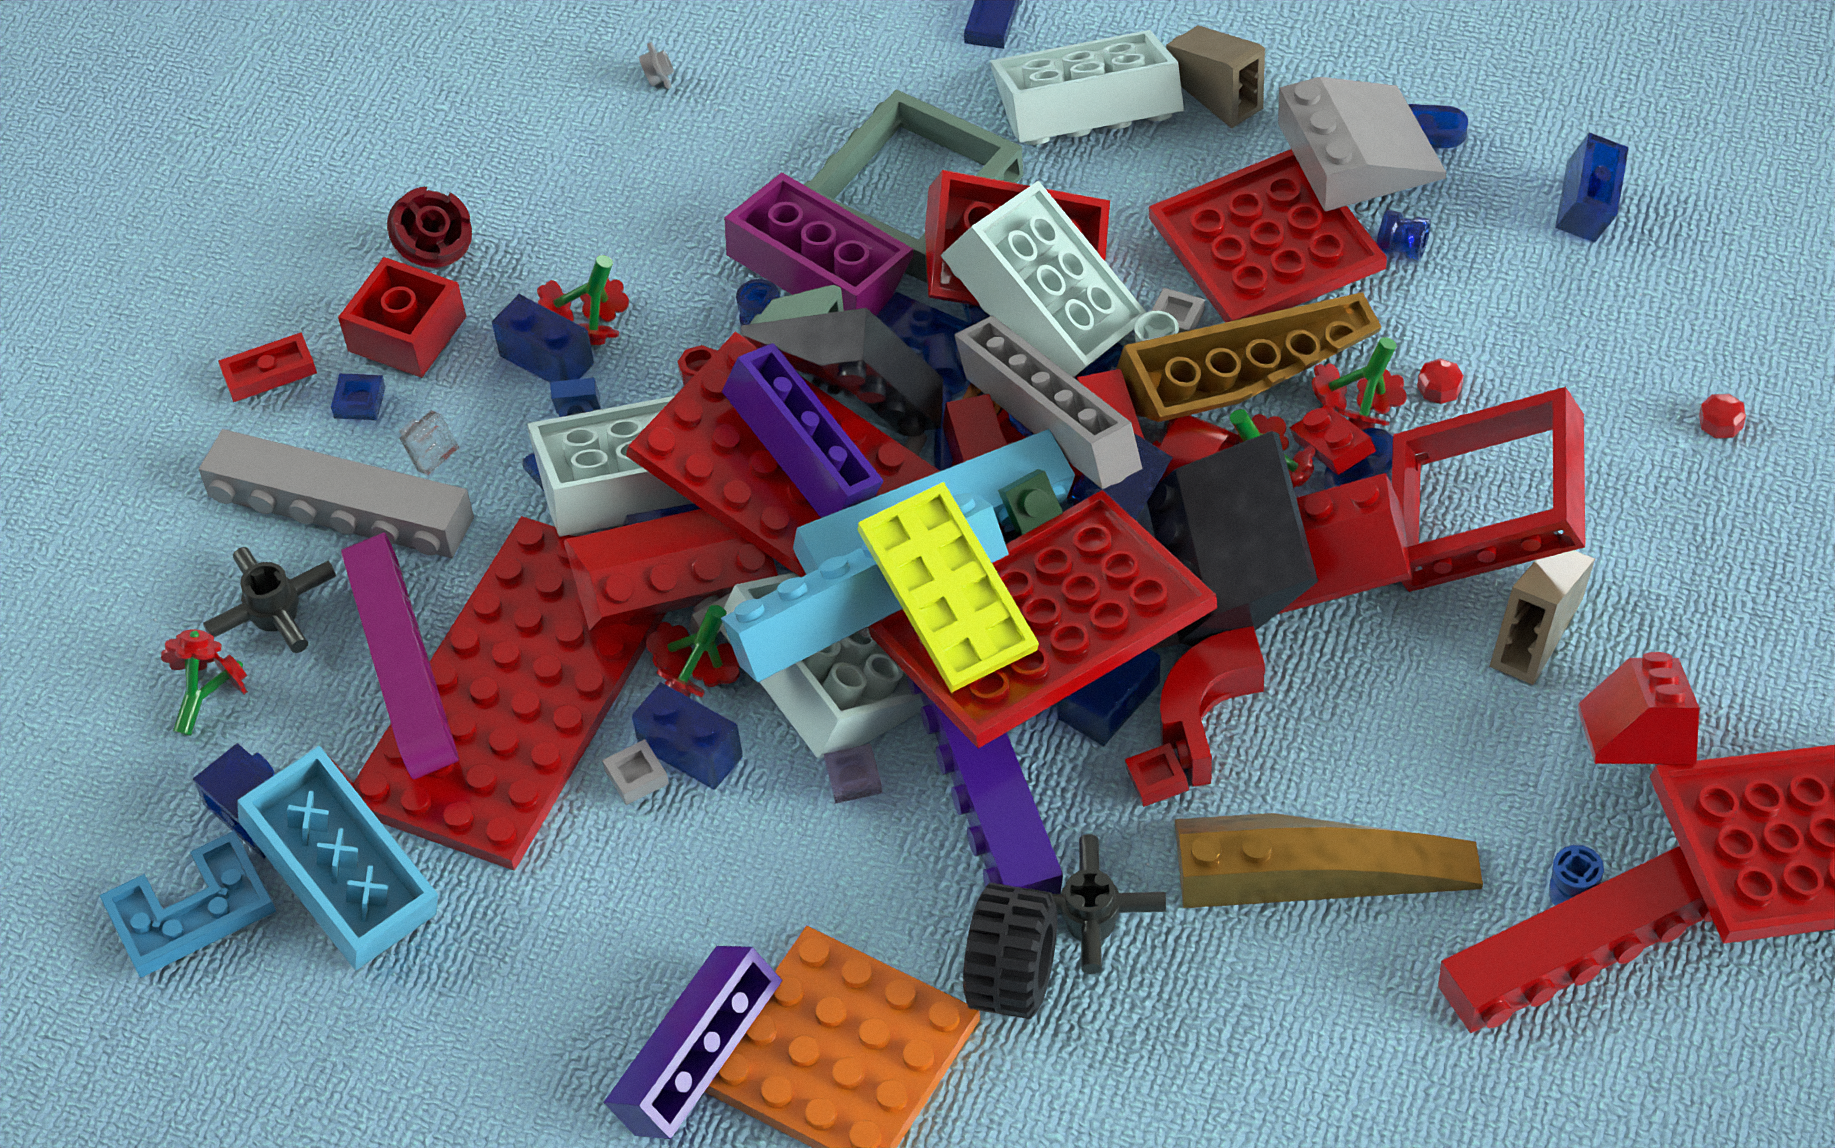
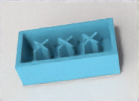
M320 746L237 800L239 823L355 971L436 915L437 892Z

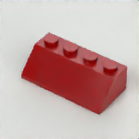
M703 509L574 537L564 541L589 631L696 606L704 599L713 595H717L721 599L730 594L736 584L778 576L774 560L771 556Z

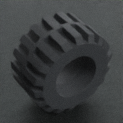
M989 883L986 886L973 912L965 950L963 990L969 1009L1026 1019L1034 1017L1046 994L1056 945L1057 908L1051 892L997 883Z

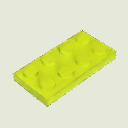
M944 482L858 522L857 530L951 693L1037 651L1039 643Z

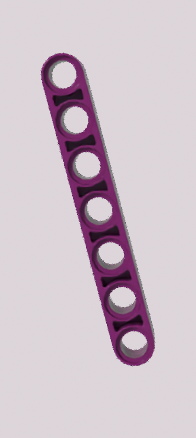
M382 532L341 549L398 749L410 776L415 780L458 762L459 756L403 574L389 538L385 532Z

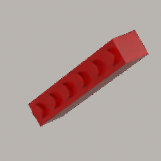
M1677 846L1442 960L1438 987L1471 1034L1485 1026L1488 1028L1498 1027L1505 1023L1514 1012L1528 1005L1532 1007L1543 1005L1553 998L1557 991L1573 983L1575 985H1583L1595 978L1600 970L1616 962L1619 964L1628 963L1638 957L1644 948L1659 941L1662 943L1671 942L1682 935L1687 927L1702 920L1711 922L1713 919L1680 846Z

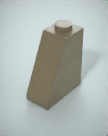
M1199 25L1183 35H1178L1170 43L1166 44V49L1178 61L1181 87L1230 128L1237 126L1263 109L1265 48L1262 45Z
M1573 550L1538 559L1532 563L1512 587L1489 667L1534 685L1583 600L1595 558Z

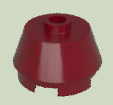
M425 186L415 188L397 200L388 214L387 231L396 255L406 265L427 272L435 271L458 261L467 252L471 244L472 226L469 212L464 203L453 193L449 192L447 196L438 191L427 190Z

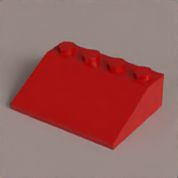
M947 170L940 172L928 190L925 222L928 298L980 306L977 299L963 282L953 274L949 265L940 255L974 224L1030 187L1029 185ZM1046 189L1105 261L1110 200Z

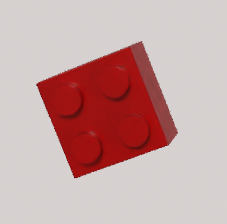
M383 257L338 316L348 352L422 378L467 316L458 282Z

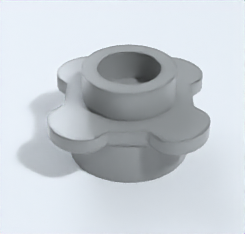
M647 43L650 52L639 56L649 83L652 86H656L664 82L667 89L672 88L668 75L674 73V69L667 53L664 50L657 53L653 43Z

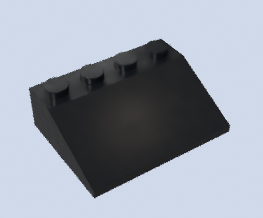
M867 308L741 325L740 334L756 348L759 349L774 343L800 376L863 419L904 436H920L926 430L941 429L944 378Z
M1274 431L1267 432L1176 468L1145 494L1155 539L1211 589L1217 598V609L1177 632L1180 643L1194 647L1201 641L1222 632L1254 626L1256 631L1318 582L1278 433Z

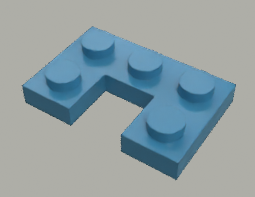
M235 830L190 851L207 888L165 909H162L145 874L99 895L140 978L276 912L274 904Z

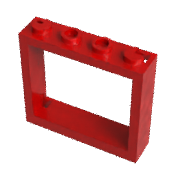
M1566 386L1393 434L1392 487L1403 510L1412 579L1401 582L1408 592L1585 548L1584 413ZM1553 430V509L1419 543L1421 465Z

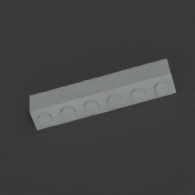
M992 315L955 334L966 379L986 395L990 394L994 402L1034 434L1050 429L1067 461L1100 488L1105 489L1110 485L1118 484L1127 476L1143 469L1132 423Z
M225 429L221 430L199 467L208 497L220 503H234L253 508L263 514L274 513L293 518L303 524L314 523L330 527L348 535L353 533L370 538L385 532L391 545L397 544L413 548L426 555L437 554L453 558L474 519L467 489Z

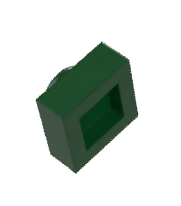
M1036 469L998 490L1017 533L1025 534L1063 513L1044 470Z

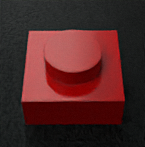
M1170 743L1124 759L1126 770L1143 807L1189 791L1187 778Z

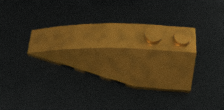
M1361 292L1124 345L1116 370L1121 369L1136 415L1156 422H1162L1239 404L1378 333L1382 326L1364 293Z
M1277 813L1175 819L1183 908L1476 890L1483 887L1475 841Z

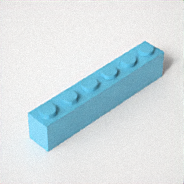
M1047 429L800 526L796 530L793 550L807 575L819 569V566L825 560L836 556H845L861 548L864 541L857 530L858 522L942 482L945 483L952 496L973 492L993 506L998 523H1001L1002 526L1012 524L998 492L999 489L1036 469H1040L1046 472L1060 504L1067 498L1075 474L1050 429Z
M973 492L952 496L991 563L1009 555L993 506ZM863 542L861 548L845 556L829 558L819 566V569L803 577L785 580L779 584L777 590L759 599H749L735 607L734 612L721 619L739 666L758 683L903 608L866 544Z

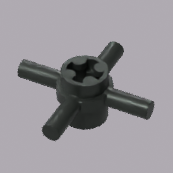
M247 547L237 549L233 554V559L243 573L240 582L242 604L203 622L205 630L215 638L251 620L259 629L264 631H279L293 653L302 652L308 646V641L294 621L298 610V596L335 578L336 573L331 563L326 561L289 579L280 565L272 562L257 563Z
M1086 834L1079 838V871L1071 875L1061 894H1052L1057 914H1062L1068 931L1074 938L1081 941V969L1087 974H1096L1102 970L1101 941L1109 937L1113 932L1119 913L1166 912V892H1118L1111 878L1099 870V839L1092 834Z

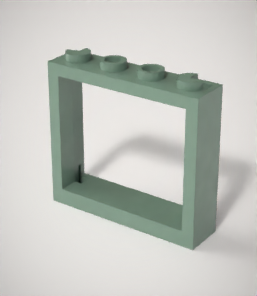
M896 89L884 102H880L876 106L870 118L860 128H856L851 133L843 147L836 154H832L811 181L804 183V185L913 248V257L905 273L928 284L925 233L919 239H916L834 199L900 127L985 165L976 176L1017 183L1023 177L1022 146Z

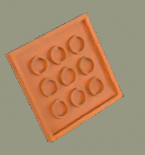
M806 925L775 970L776 974L782 979V982L704 1092L812 1148H897L980 1021V1011L969 1009L967 1003Z

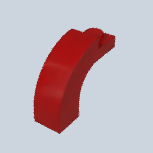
M1254 626L1222 632L1201 641L1188 650L1175 663L1165 680L1160 701L1161 745L1170 743L1172 748L1175 749V755L1182 769H1188L1192 787L1211 784L1212 755L1202 724L1205 715L1215 705L1229 698L1264 692L1265 663Z

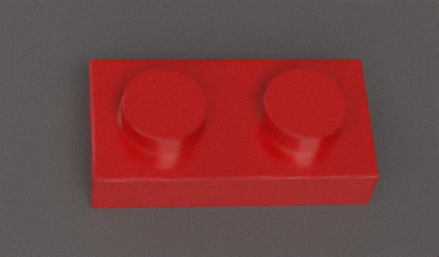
M302 332L218 360L233 402L317 374L314 361Z
M1327 404L1321 408L1311 410L1302 420L1289 427L1295 442L1304 449L1310 445L1316 449L1314 457L1337 475L1376 452L1369 435Z

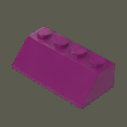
M782 172L724 217L727 256L792 295L830 285L838 286L841 288L844 311L867 308L878 317L886 310L913 257V248Z

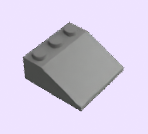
M1316 77L1279 87L1278 125L1324 211L1446 179V170L1398 86Z

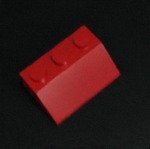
M1386 473L1296 497L1318 582L1278 614L1412 579L1403 510Z
M1648 652L1643 654V658H1629L1579 702L1578 713L1595 764H1697L1700 707L1679 658H1673L1672 655L1664 652Z

